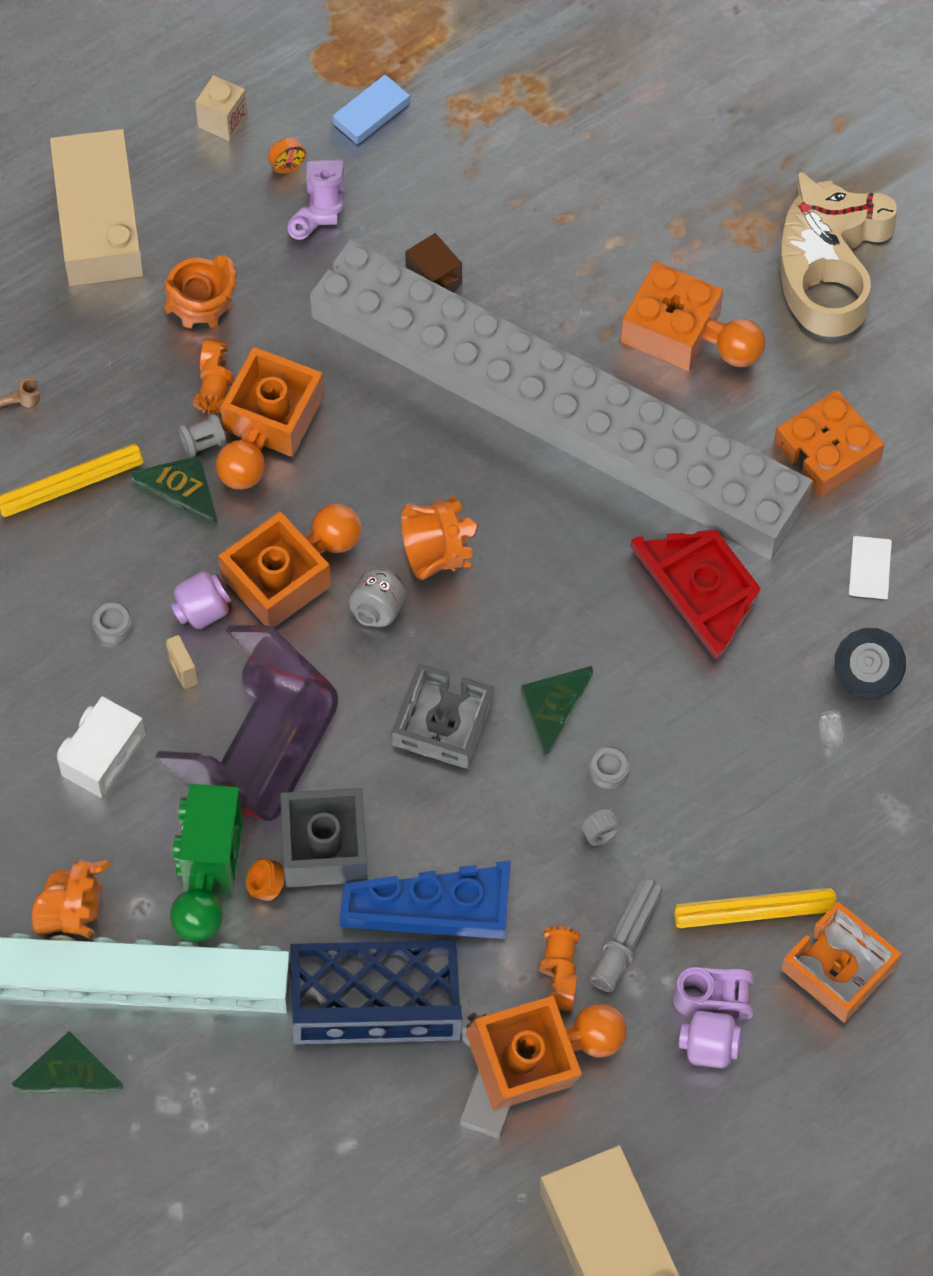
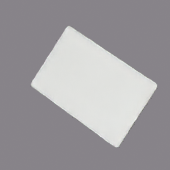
M853 536L849 596L888 599L892 540Z

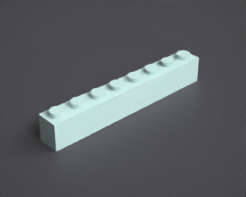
M21 933L11 934L9 938L0 937V999L287 1013L291 971L289 951H282V949L275 946H261L257 950L241 949L234 944H219L216 948L199 947L198 944L193 942H177L174 946L158 945L151 940H136L133 944L117 943L113 939L103 937L94 938L92 942L75 941L71 937L62 935L53 936L50 940L34 939L30 935Z

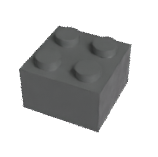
M363 788L280 793L286 888L335 885L368 880Z

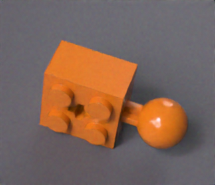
M657 261L653 263L622 321L621 343L687 371L691 369L706 340L716 344L722 359L735 367H747L756 363L763 355L766 342L762 329L751 320L735 319L727 324L717 321L721 313L724 289Z
M252 347L220 407L223 431L242 438L241 440L228 443L218 453L216 471L218 477L225 485L232 489L245 490L255 486L261 480L265 471V459L261 452L263 446L291 457L294 456L324 398L322 372Z
M338 503L329 504L316 513L312 522V532L304 537L287 517L279 511L218 555L221 578L265 627L271 631L331 587L330 564L320 554L325 551L337 554L352 549L361 536L362 526L360 518L349 506Z
M549 996L476 1018L465 1033L492 1109L496 1111L572 1087L582 1076L574 1052L582 1050L587 1055L597 1058L611 1056L623 1046L627 1036V1026L622 1014L614 1007L607 1004H593L584 1008L578 1014L574 1026L565 1028L554 996ZM519 1048L521 1053L528 1052L530 1055L529 1059L522 1058L518 1054L517 1049Z

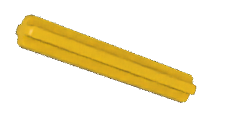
M130 444L0 495V514L3 517L11 516L142 465V453L137 444Z
M823 888L681 903L675 905L674 919L678 928L819 914L827 913L837 902L834 889Z

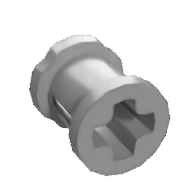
M215 413L208 415V420L188 427L185 424L178 426L182 445L189 458L195 457L196 452L214 445L219 447L226 445L223 428Z

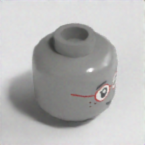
M387 569L368 570L360 577L348 601L351 611L361 624L373 627H386L395 620L405 603L407 595L402 580L397 574Z

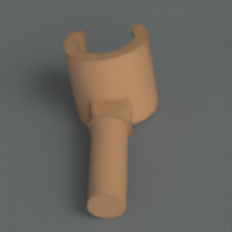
M32 377L21 380L18 391L0 397V407L12 403H20L27 408L36 406L40 400V392H27H32L37 388V380Z

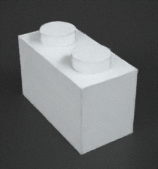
M101 696L94 707L89 706L80 719V728L73 738L68 737L61 744L57 753V761L61 776L103 798L146 736L143 718Z

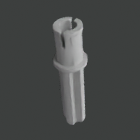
M648 878L647 880L640 881L611 940L604 942V953L590 977V982L598 989L613 992L626 963L633 961L634 954L632 951L662 893V887L654 880Z

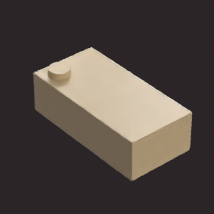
M124 129L50 138L64 261L69 286L144 277Z
M620 1145L541 1177L539 1193L576 1276H679Z

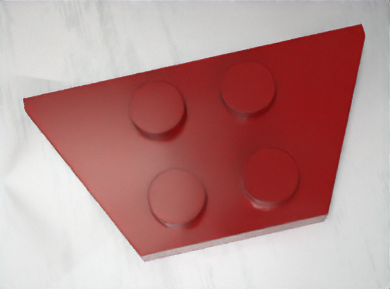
M716 529L697 531L694 534L672 533L667 534L666 539L644 541L643 536L631 539L630 547L713 658L715 660L721 658L760 595L761 587Z

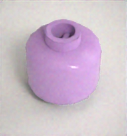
M200 571L175 586L174 596L176 601L171 604V608L182 625L189 621L194 628L201 630L227 615L229 611L228 603L232 601V597L217 573L211 576L206 571Z
M697 1011L692 1016L690 1024L682 1023L679 1048L687 1049L688 1060L693 1065L720 1069L726 1068L732 1059L738 1060L742 1026H736L735 1019L730 1014Z

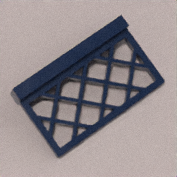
M456 940L290 944L293 1045L460 1041L462 1008L459 996ZM430 954H448V964L438 974L422 962ZM389 955H400L408 962L396 975L381 963ZM347 956H358L367 964L353 975L339 963ZM299 957H317L325 965L316 974L311 976L299 966ZM415 968L430 979L418 992L403 981ZM373 969L388 980L376 993L361 982ZM332 970L347 981L335 994L319 983ZM448 975H449V983L445 980V978H446ZM300 979L305 982V984L302 985L301 987H300ZM438 986L450 996L451 1005L434 1006L424 997ZM311 987L327 999L319 1008L301 1009L300 999L305 996ZM394 987H397L410 1000L403 1006L392 1007L383 998ZM355 988L369 1000L361 1007L350 1008L341 999Z

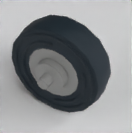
M861 628L851 632L840 642L835 653L834 669L839 682L848 692L861 698L877 699L890 694L900 685L906 672V656L902 645L891 633L879 628Z

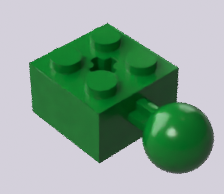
M190 783L188 797L180 798L178 821L182 822L181 835H175L173 843V860H176V876H182L185 892L174 900L170 910V922L174 931L181 938L190 942H202L213 937L220 929L223 921L222 906L212 893L233 895L244 820L239 787Z

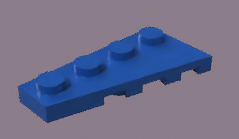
M511 860L496 862V867L477 869L476 865L459 867V872L436 875L435 871L419 873V877L399 880L397 876L344 883L340 927L505 939Z

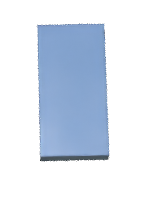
M383 75L332 116L333 124L358 145L409 105L410 95L387 75Z

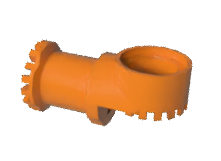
M206 338L200 356V377L203 381L200 393L195 395L193 404L198 410L202 409V413L208 411V415L211 412L220 415V407L226 397L228 387L233 385L235 377L225 366H222V364H226L223 357L227 358V354H224V352H228L227 342Z
M554 925L544 930L543 937L547 940L545 956L539 962L538 969L540 972L554 977L552 988L555 991H552L551 994L555 997L558 1009L573 1012L577 983L576 966L573 964L575 944L580 942L581 934L579 931L570 929V927H566L563 930V926H559L558 929Z

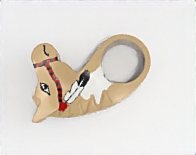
M799 172L798 196L788 211L782 236L780 275L783 293L790 310L807 330L828 337L846 335L859 328L865 321L869 309L871 290L870 276L852 252V249L858 247L865 240L883 242L890 239L895 231L897 205L895 200L886 194L847 192L843 188L834 185L833 180L815 183L805 173ZM823 280V282H836L848 286L858 295V299L845 307L827 308L811 301L805 293L808 291V286L811 288L820 284V281Z

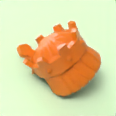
M219 255L214 261L201 257L181 260L170 271L168 278L164 280L163 290L166 295L164 308L167 314L175 313L183 320V327L190 329L194 323H208L210 328L218 325L219 317L226 310L231 311L233 306L231 295L237 284V272L233 260L227 255Z
M455 495L444 501L437 499L435 503L429 506L407 504L401 510V527L406 554L414 575L420 580H425L441 570L451 569L455 572L457 568H471V562L465 561L472 558V548L467 547V538L475 536L479 525L470 517L462 519L457 513L463 508L460 501L456 500Z
M79 860L74 862L71 871L56 869L48 877L44 890L36 897L33 903L31 913L34 932L38 935H45L62 930L63 933L78 934L92 939L94 930L88 928L87 924L91 921H97L101 900L100 893H102V882H98L95 875L103 873L105 869L110 867L109 860L91 863L87 860Z

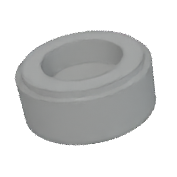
M108 602L102 604L95 610L92 616L94 633L103 642H121L132 631L131 613L121 603Z
M606 746L599 748L592 754L589 761V776L596 785L606 789H613L626 781L629 773V760L622 750Z

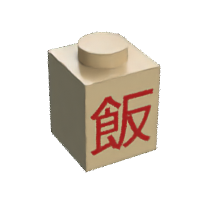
M215 75L212 76L195 101L198 127L227 141L232 139L248 115L245 89Z

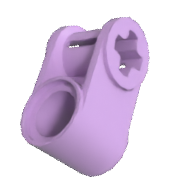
M344 160L307 161L308 194H310L311 213L319 216H332L342 212L343 193H345Z
M688 968L678 977L672 997L673 1004L677 1011L690 1017L697 1011H709L730 1014L734 1017L735 1021L751 1019L753 1017V1007L749 1005L750 985L754 983V974L742 969ZM687 986L697 987L701 990L703 996L699 998L690 997L683 988Z

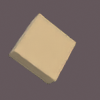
M177 635L167 639L165 645L168 660L182 688L188 689L197 685L195 665L180 636Z

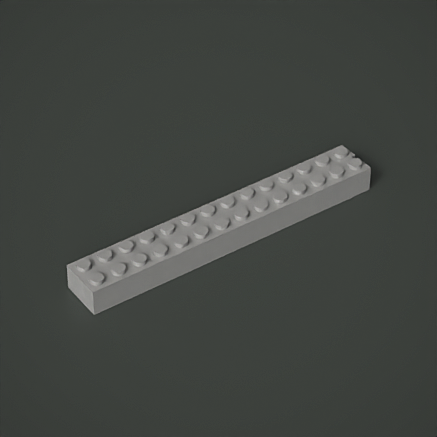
M351 239L332 263L333 271L328 269L310 293L313 319L711 530L716 529L719 534L770 561L809 502L812 479Z

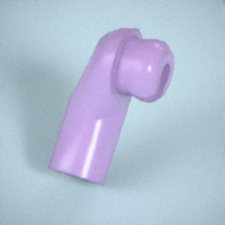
M302 207L288 222V233L294 239H304L319 225H337V214L319 216L311 213L310 207Z

